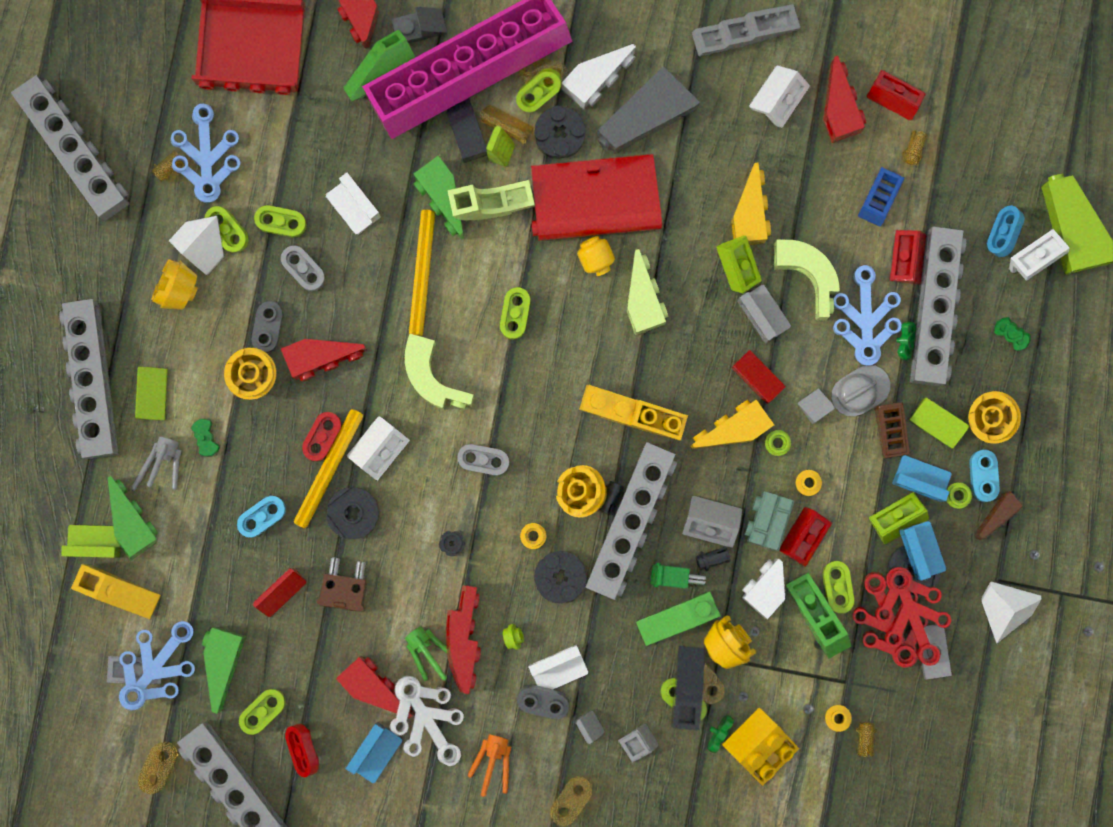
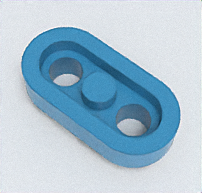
M1006 206L998 213L989 235L987 247L997 257H1004L1012 252L1024 224V214L1015 206Z

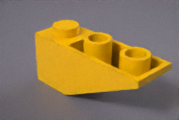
M754 163L731 221L733 239L747 236L749 245L764 244L768 239L767 236H771L770 221H765L764 211L768 210L767 196L762 195L761 185H765L764 171L759 170V163Z
M747 399L735 408L738 413L730 418L726 414L714 422L716 428L708 433L704 429L694 436L695 443L691 445V448L698 449L751 442L774 426V424L757 400L750 403Z
M90 564L81 565L71 589L96 600L151 619L161 596L158 593Z

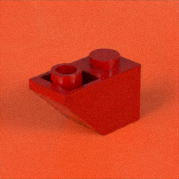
M338 0L340 7L337 10L343 21L349 20L353 28L349 31L356 44L361 42L365 49L368 48L379 15L377 4L374 0Z

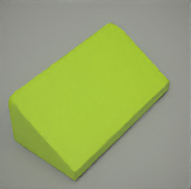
M747 236L738 237L716 247L731 290L744 293L762 281Z
M138 367L136 419L165 421L168 369Z
M928 398L922 399L909 419L910 422L951 449L956 446L970 427Z
M912 492L870 516L869 520L882 542L886 545L901 536L899 530L929 520L927 509L916 494Z

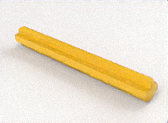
M427 209L421 211L409 326V334L422 336L424 331L435 212Z
M355 409L349 411L340 432L294 519L296 525L307 528L363 418L361 412Z

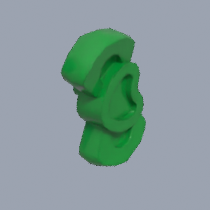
M1009 317L1001 318L996 322L994 333L996 335H1003L1006 341L1012 342L1016 351L1023 350L1029 346L1031 341L1030 333L1019 328Z
M906 321L901 325L902 336L896 340L897 343L901 344L897 352L902 360L911 359L913 356L916 325L912 321Z
M198 419L193 423L191 429L194 432V437L197 439L199 454L204 457H212L220 449L219 444L213 441V433L210 432L212 421Z
M724 716L717 729L713 726L710 727L709 731L714 733L707 746L710 752H718L720 744L725 740L729 729L734 724V719L731 716Z

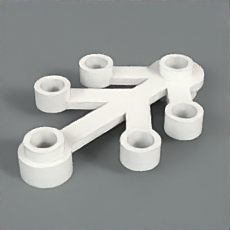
M411 676L401 678L395 686V694L400 703L397 717L390 724L391 731L397 735H403L407 732L408 723L406 721L411 705L415 711L410 739L404 744L405 753L412 757L420 754L422 750L420 743L423 728L425 727L438 748L437 757L439 761L447 766L455 765L460 760L461 752L457 746L447 743L433 719L459 725L464 718L462 711L456 708L444 710L427 707L420 699V697L430 698L440 704H445L450 700V691L444 687H437L436 689L422 687L420 682ZM406 685H410V687H411L410 692L407 693V694H405V693H404V688H405V686H406ZM441 691H444V692H445L444 698L441 699V700H439V698H438L439 693H440ZM457 712L458 718L452 721V714ZM402 722V729L397 731L396 725ZM413 743H415V744H416V749H415V751L410 752V751H409L410 745L413 744ZM449 749L450 755L444 758L445 750Z

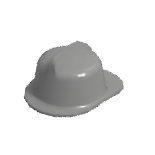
M875 365L860 367L841 378L835 384L832 390L833 405L840 413L846 416L861 415L887 398L891 386L890 379L883 369Z

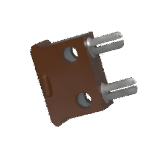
M332 557L329 573L323 576L320 599L317 600V604L322 607L364 612L363 603L367 581L363 580L366 563L362 561L361 565V561L357 562L354 578L337 576L340 559L336 558L335 562V557ZM329 582L335 583L332 589H328ZM355 586L361 587L358 593L353 591Z

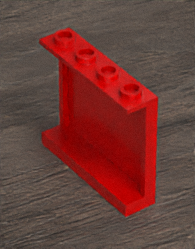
M200 0L202 5L196 72L191 78L196 85H199V88L213 90L214 87H224L225 90L238 92L242 88L250 89V92L259 94L265 93V90L275 91L279 95H290L291 92H298L305 14L304 0Z

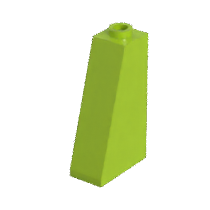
M1058 174L1049 177V181L1041 186L1052 228L1070 248L1069 252L1061 257L1065 275L1113 264V240L1074 176L1064 177V174Z

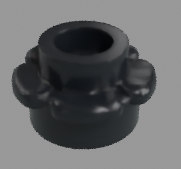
M457 531L443 533L441 536L442 540L439 542L440 550L451 557L456 556L458 552H462L465 547V543L462 540L463 536ZM450 541H454L453 546H450Z

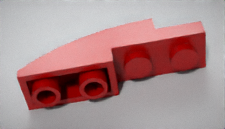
M462 586L458 611L448 610L446 620V647L449 665L459 692L469 694L470 689H474L476 682V673H473L474 663L479 662L481 648L477 647L478 641L468 640V636L473 634L475 619H472L473 609H477L479 603V593H476L477 587Z

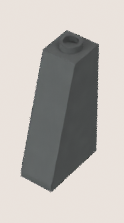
M663 66L598 129L597 136L599 139L597 141L606 151L611 149L616 154L695 112L699 107L700 101Z

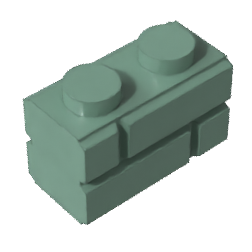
M765 491L762 492L761 496L756 495L752 510L756 511L754 520H748L744 535L748 536L747 542L779 551L794 501Z

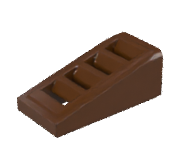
M903 402L875 407L883 459L909 455ZM896 412V417L884 418L885 413ZM898 422V427L886 429L885 424ZM900 433L899 438L887 439V434ZM890 444H902V448L888 449Z
M1011 491L1004 492L974 534L977 540L988 537L1022 509L1023 505Z

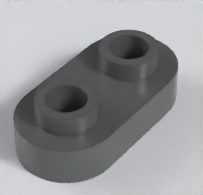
M267 301L258 307L252 333L254 348L266 353H271L277 348L283 323V310L275 302ZM267 310H273L272 318L268 319L265 317ZM263 335H268L269 341L266 344L260 342V338Z
M526 685L518 693L517 704L526 713L551 719H561L568 713L569 699L563 692L536 685ZM531 697L535 702L529 704L525 699ZM558 704L560 709L554 710L551 708V705Z

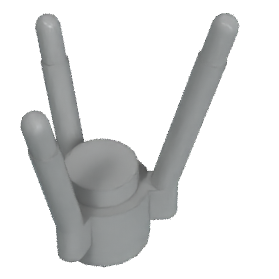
M164 437L158 438L157 443H154L150 455L131 487L132 491L137 489L154 458L157 459L147 486L149 488L152 487L162 460L170 462L171 458H173L172 489H177L179 459L182 453L181 450L177 449L179 442Z

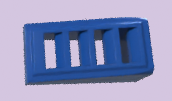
M881 167L858 216L877 226H882L904 181V177ZM881 179H883L889 183L894 184L895 187L893 188L880 181ZM878 188V189H880V190H882V191H884V192L890 194V197L887 196V195H885V194H883V193H881V192H879V191H877L876 189ZM872 198H874V199H876V200H878V201H881V202L885 203L886 205L884 206V205H882V204H880V203H878V202H875V201L872 200Z

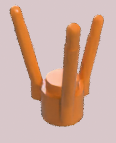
M489 734L487 740L483 739L482 747L468 773L469 778L474 775L487 750L486 756H489L490 760L481 791L482 797L486 796L496 759L501 760L502 755L503 793L506 794L508 792L509 755L511 747L508 746L509 739Z

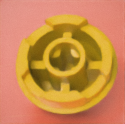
M168 259L162 270L163 273L160 280L155 286L151 300L163 309L183 310L188 300L192 302L198 289L195 286L197 275L182 261L176 262Z
M244 348L235 352L227 361L224 370L225 382L234 395L248 400L257 399L267 394L273 387L276 380V367L272 358L266 352L257 348Z
M998 391L987 392L973 402L969 411V425L972 432L980 440L987 443H1002L1010 439L1017 432L1021 422V412L1016 401L1008 394Z
M585 465L567 469L559 477L556 499L567 514L574 517H586L599 510L605 503L607 489L602 476L594 468Z
M730 616L716 620L704 638V644L710 658L725 669L748 663L750 657L756 653V650L750 649L748 645L752 640L740 624L737 626L730 623Z

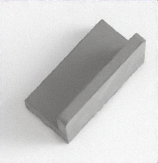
M760 285L750 293L747 292L737 300L765 344L791 327L764 285Z
M692 496L682 534L733 548L740 528L742 509Z

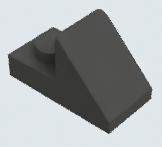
M415 7L416 13L391 19L394 32L400 30L408 43L447 34L441 8Z

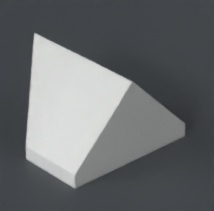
M217 216L188 221L169 240L184 257L207 276L225 257L221 245Z
M990 582L982 596V604L996 644L1033 615L1041 601L1040 595Z

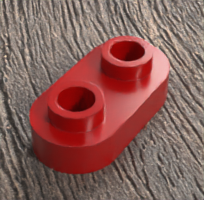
M324 412L316 418L302 445L303 454L309 460L321 461L329 453L342 427L341 420L336 414ZM327 421L333 422L331 430H326L324 427ZM320 444L321 451L314 453L312 451L313 445Z
M300 723L288 727L285 732V738L296 772L304 778L315 774L318 771L319 759L313 747L310 731Z

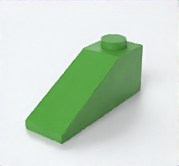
M809 573L786 585L803 618L828 659L851 647L847 631Z
M707 591L638 620L636 624L645 645L648 646L720 617L711 593Z
M212 627L211 631H207L202 642V646H205L203 654L211 709L214 713L222 712L246 638L244 635L219 627Z

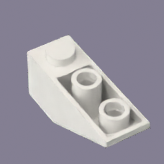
M632 44L578 64L561 83V90L583 109L589 104L593 106L602 96L600 91L605 86H612L617 80L619 70L622 67L628 68L635 60L636 46Z

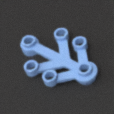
M199 104L193 110L192 119L199 128L200 151L187 140L186 134L181 130L174 131L170 141L173 146L179 147L201 167V176L188 166V160L184 156H176L172 161V168L174 171L184 175L195 186L194 193L200 201L211 203L220 195L219 185L231 172L238 170L240 160L234 155L228 156L224 161V166L213 177L211 166L230 147H234L237 144L239 136L233 130L226 131L222 141L210 151L209 124L213 119L214 112L209 105ZM206 110L208 116L201 117L199 111ZM181 135L183 142L177 143L174 140V136ZM233 135L235 142H228L226 136ZM177 160H181L184 162L185 166L183 168H178L175 165V162ZM229 160H234L237 166L235 168H231L228 166L227 162ZM209 185L212 188V192L205 193L203 186Z
M863 265L853 275L854 282L860 286L861 314L849 303L847 295L839 293L833 298L834 308L841 310L861 329L862 339L850 330V324L845 319L837 320L833 325V331L837 335L843 336L855 348V358L860 364L870 366L880 359V347L892 334H896L901 330L902 324L899 319L890 318L885 323V329L874 339L872 329L890 309L900 304L901 299L897 293L890 292L884 297V302L872 313L871 284L875 280V271L870 266ZM862 271L869 273L870 277L868 280H864L861 277ZM889 296L896 298L895 305L889 304ZM838 297H842L845 300L844 306L837 305L836 299ZM890 322H895L897 324V329L895 331L889 328ZM838 323H843L846 326L844 332H840L837 329ZM865 348L872 350L873 354L871 357L865 356Z
M182 621L174 624L171 629L172 637L154 660L152 659L151 632L141 630L137 633L136 641L140 645L143 675L137 682L133 667L136 662L135 654L125 651L120 655L119 662L123 666L125 686L119 693V701L124 708L136 710L144 704L145 700L160 697L171 699L177 696L178 686L171 682L166 683L160 688L146 689V687L154 679L179 675L189 677L193 675L195 667L190 661H184L180 665L162 667L181 642H187L192 638L193 628L189 623ZM179 627H184L186 629V635L184 637H179L177 635V629ZM141 633L149 635V640L146 643H142L139 640ZM130 654L133 660L130 664H124V655ZM184 664H189L191 666V672L189 674H184L182 672V666ZM169 685L175 688V693L171 696L165 693V689ZM131 691L137 693V699L133 702H130L127 698L128 693Z

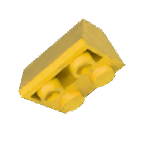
M760 707L722 744L762 786L772 779L775 773L787 761L791 760L799 750L798 746Z

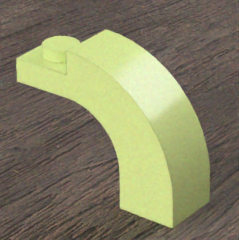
M529 180L489 189H478L474 185L448 190L452 214L458 220H483L511 215L515 211L535 207Z
M776 240L774 243V270H796L805 274L815 289L816 320H827L830 314L834 312V300L829 298V295H836L840 291L834 267L823 253L807 243L796 240Z
M409 334L405 349V367L410 382L421 397L443 410L447 400L451 401L450 406L465 409L466 405L472 407L474 401L473 394L445 387L434 378L431 370V361L436 346L435 340Z

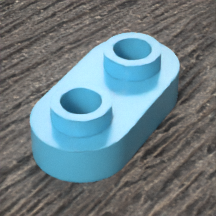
M980 450L975 452L969 461L971 491L978 501L988 502L994 500L1000 490L998 461L993 452ZM982 458H986L989 462L986 468L981 465ZM984 484H988L991 488L988 494L983 491Z
M268 496L239 517L237 521L239 532L243 536L251 538L262 534L284 517L286 513L284 501L276 496ZM273 504L278 508L275 514L269 512V507ZM253 519L256 522V527L251 530L247 524Z

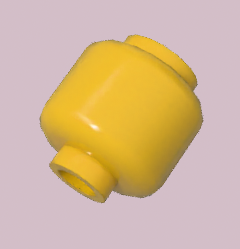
M595 236L580 244L581 248L578 250L577 256L586 273H596L597 276H601L611 270L610 265L615 261V256L606 239H599L598 236Z

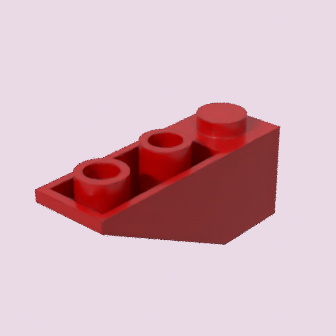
M838 56L834 57L830 65L823 118L832 143L860 134L865 128L864 124H866L864 112L862 109L858 110L855 102L857 100L855 88L849 86L847 81V67L844 62H840Z
M303 339L281 348L292 378L295 380L300 379L301 382L315 377L314 373L324 369L325 372L338 368V363L346 359L349 362L358 360L363 357L362 353L368 351L364 344Z
M360 656L336 678L354 699L397 714L400 700L396 697L395 685L387 676L382 678L376 672L378 666L370 657L365 659L363 656ZM411 705L407 718H411L415 714L412 711L413 707Z

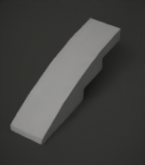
M791 4L750 12L744 17L723 20L718 25L697 28L692 32L698 56H704L768 40L797 31L801 27L794 5Z

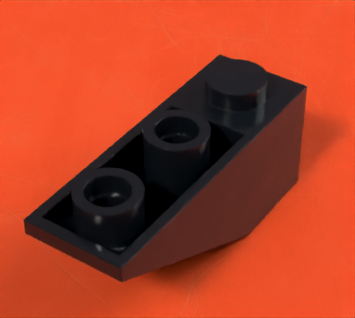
M678 647L671 726L673 728L700 731L705 648Z

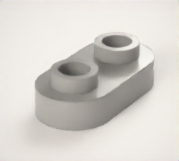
M289 246L282 252V265L304 289L317 291L323 287L325 283L324 272L301 247ZM293 256H298L300 258L297 264L291 263V258ZM312 274L317 276V280L314 283L308 282V277Z
M468 444L463 446L458 452L457 459L460 466L468 471L499 476L504 474L509 467L507 454L499 449ZM469 453H473L476 456L475 461L472 463L466 460V456ZM494 458L501 460L500 467L495 468L492 466L491 462Z

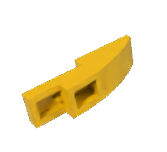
M586 385L579 408L581 411L600 416L606 420L681 441L688 415L622 396L592 385Z

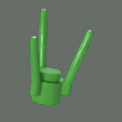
M422 626L416 628L404 639L408 643L406 647L411 652L423 680L427 681L428 676L418 655L423 652L441 679L445 681L447 679L446 675L427 648L431 645L429 641L431 640L447 653L446 645L435 637L430 629L425 631Z

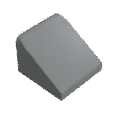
M819 388L797 403L811 424H814L835 409L834 405Z
M593 711L585 713L575 721L587 744L593 743L604 734V729Z
M642 724L618 740L632 763L651 753L659 745L646 724Z

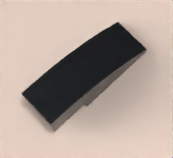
M467 98L447 109L446 113L463 163L487 156L486 145L470 99Z

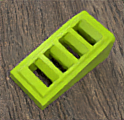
M496 126L486 148L488 160L507 167L515 149V143L502 127Z

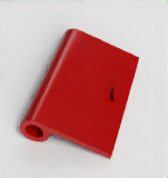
M653 154L531 166L536 209V221H532L533 236H538L539 241L662 229L661 208Z

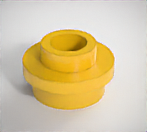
M805 470L797 476L795 484L797 490L802 495L812 496L820 491L822 480L817 472ZM806 478L813 480L814 484L811 488L805 486Z
M537 523L527 524L521 531V542L529 549L540 548L546 541V531ZM531 531L538 533L539 537L536 541L529 540L528 535Z
M842 705L831 706L825 714V722L833 731L841 732L846 730L852 721L850 711ZM842 714L843 721L836 723L834 721L835 715Z

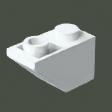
M769 559L759 570L762 575L756 581L751 579L742 589L745 594L741 598L765 619H768L785 600L783 562L780 559H775L774 561Z

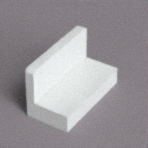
M776 66L750 104V108L765 114L776 126L783 127L810 85L798 71Z
M345 173L339 178L341 183L328 192L326 197L352 231L359 235L380 219L381 216L350 175Z
M1052 229L1011 257L1009 270L1012 273L1018 271L1027 281L1067 254L1070 248Z
M379 416L348 453L347 457L378 481L410 440Z
M577 645L528 666L537 686L548 689H555L588 674Z

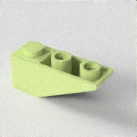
M639 249L635 250L627 305V314L635 336L665 325V318L668 317L664 303L659 304L656 296L659 293L656 280L654 278L650 279L647 272L650 269L646 254L641 255Z

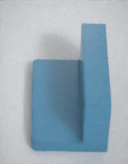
M904 455L901 457L892 484L933 500L945 502L950 492L946 489L951 478V472Z
M929 521L899 530L916 580L921 581L946 571L945 563Z
M377 722L346 767V770L352 774L357 772L371 783H375L403 739Z

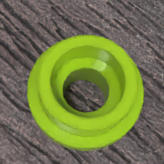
M775 430L767 435L765 447L770 454L782 456L789 451L791 439L786 432ZM778 438L782 441L780 448L774 447V439Z
M953 483L947 488V491L950 492L946 501L951 507L960 509L966 507L971 502L972 493L966 484ZM956 491H960L962 494V498L959 501L954 498Z
M509 624L508 628L503 629V639L508 649H520L521 643L524 642L521 628H517L515 624Z

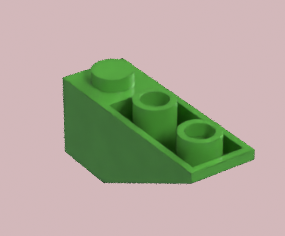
M400 30L377 41L346 83L344 90L351 102L366 96L362 86L416 58Z
M437 156L414 173L416 182L413 184L422 196L427 194L432 202L429 203V206L437 216L442 214L447 222L444 225L452 236L457 234L460 239H463L462 221L453 217L448 196V190L456 189L455 179L441 158Z
M109 476L108 486L115 540L131 561L157 543L155 536L158 532L150 521L145 523L140 517V514L143 512L136 501L130 502L127 499L125 493L128 491L120 479L114 481L112 476Z

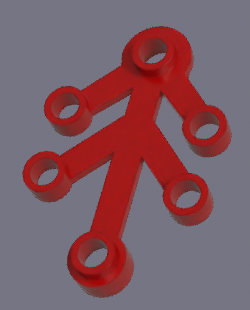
M895 567L887 573L886 585L889 591L883 605L875 611V616L880 622H889L893 616L891 610L898 596H900L903 605L892 630L885 635V642L891 647H898L902 643V634L909 620L920 647L917 651L918 659L927 666L935 665L940 660V651L936 646L930 644L919 615L934 621L941 628H946L951 624V616L944 611L937 612L914 602L910 591L924 596L930 603H938L941 600V591L938 588L926 587L913 581L912 575L907 569ZM898 575L903 577V582L900 585H896L894 582L895 577ZM932 590L937 592V597L934 600L929 598V592ZM884 609L887 610L888 617L881 619L879 616L880 612ZM941 615L947 617V621L944 624H939L938 618ZM892 634H896L898 636L897 642L890 643L889 637ZM926 649L932 651L930 658H924L923 656Z
M871 572L865 577V588L870 594L875 595L880 607L886 598L884 591L886 581L881 573ZM878 578L880 583L878 586H872L870 580ZM910 591L911 593H913V594L915 595L913 601H914V602H917V600H918V595H917V593ZM901 602L896 616L893 610H891L893 614L892 619L886 623L880 622L876 616L868 614V611L863 607H857L853 610V620L857 624H866L887 633L892 630L903 604ZM882 610L881 612L885 619L888 617V611ZM860 611L865 613V618L861 620L855 617L856 613ZM924 618L925 621L922 623L924 628L928 624L927 618ZM912 628L906 640L902 634V643L898 647L889 646L885 640L879 639L874 631H866L863 634V644L866 647H875L891 654L894 662L900 667H911L918 660V649L915 646L917 640ZM892 634L894 643H896L898 640V636L896 634ZM872 635L876 639L873 643H867L866 637ZM902 650H908L910 655L904 658L900 653Z

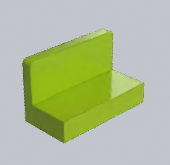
M69 525L67 546H62L61 556L120 558L121 547L115 540L113 526Z

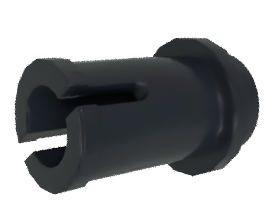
M610 481L609 485H605L607 497L599 510L613 516L621 494L624 495L625 492H623L624 486Z
M726 546L707 553L702 551L699 553L700 555L695 556L699 570L707 572L711 567L731 562Z

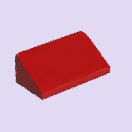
M881 70L867 98L908 120H912L926 93Z
M896 230L890 281L921 284L926 244L925 233L919 230Z
M751 350L731 367L767 405L786 387Z
M804 507L781 544L779 551L806 567L832 525V522L815 510Z
M289 568L253 602V606L267 617H271L307 581L295 568Z

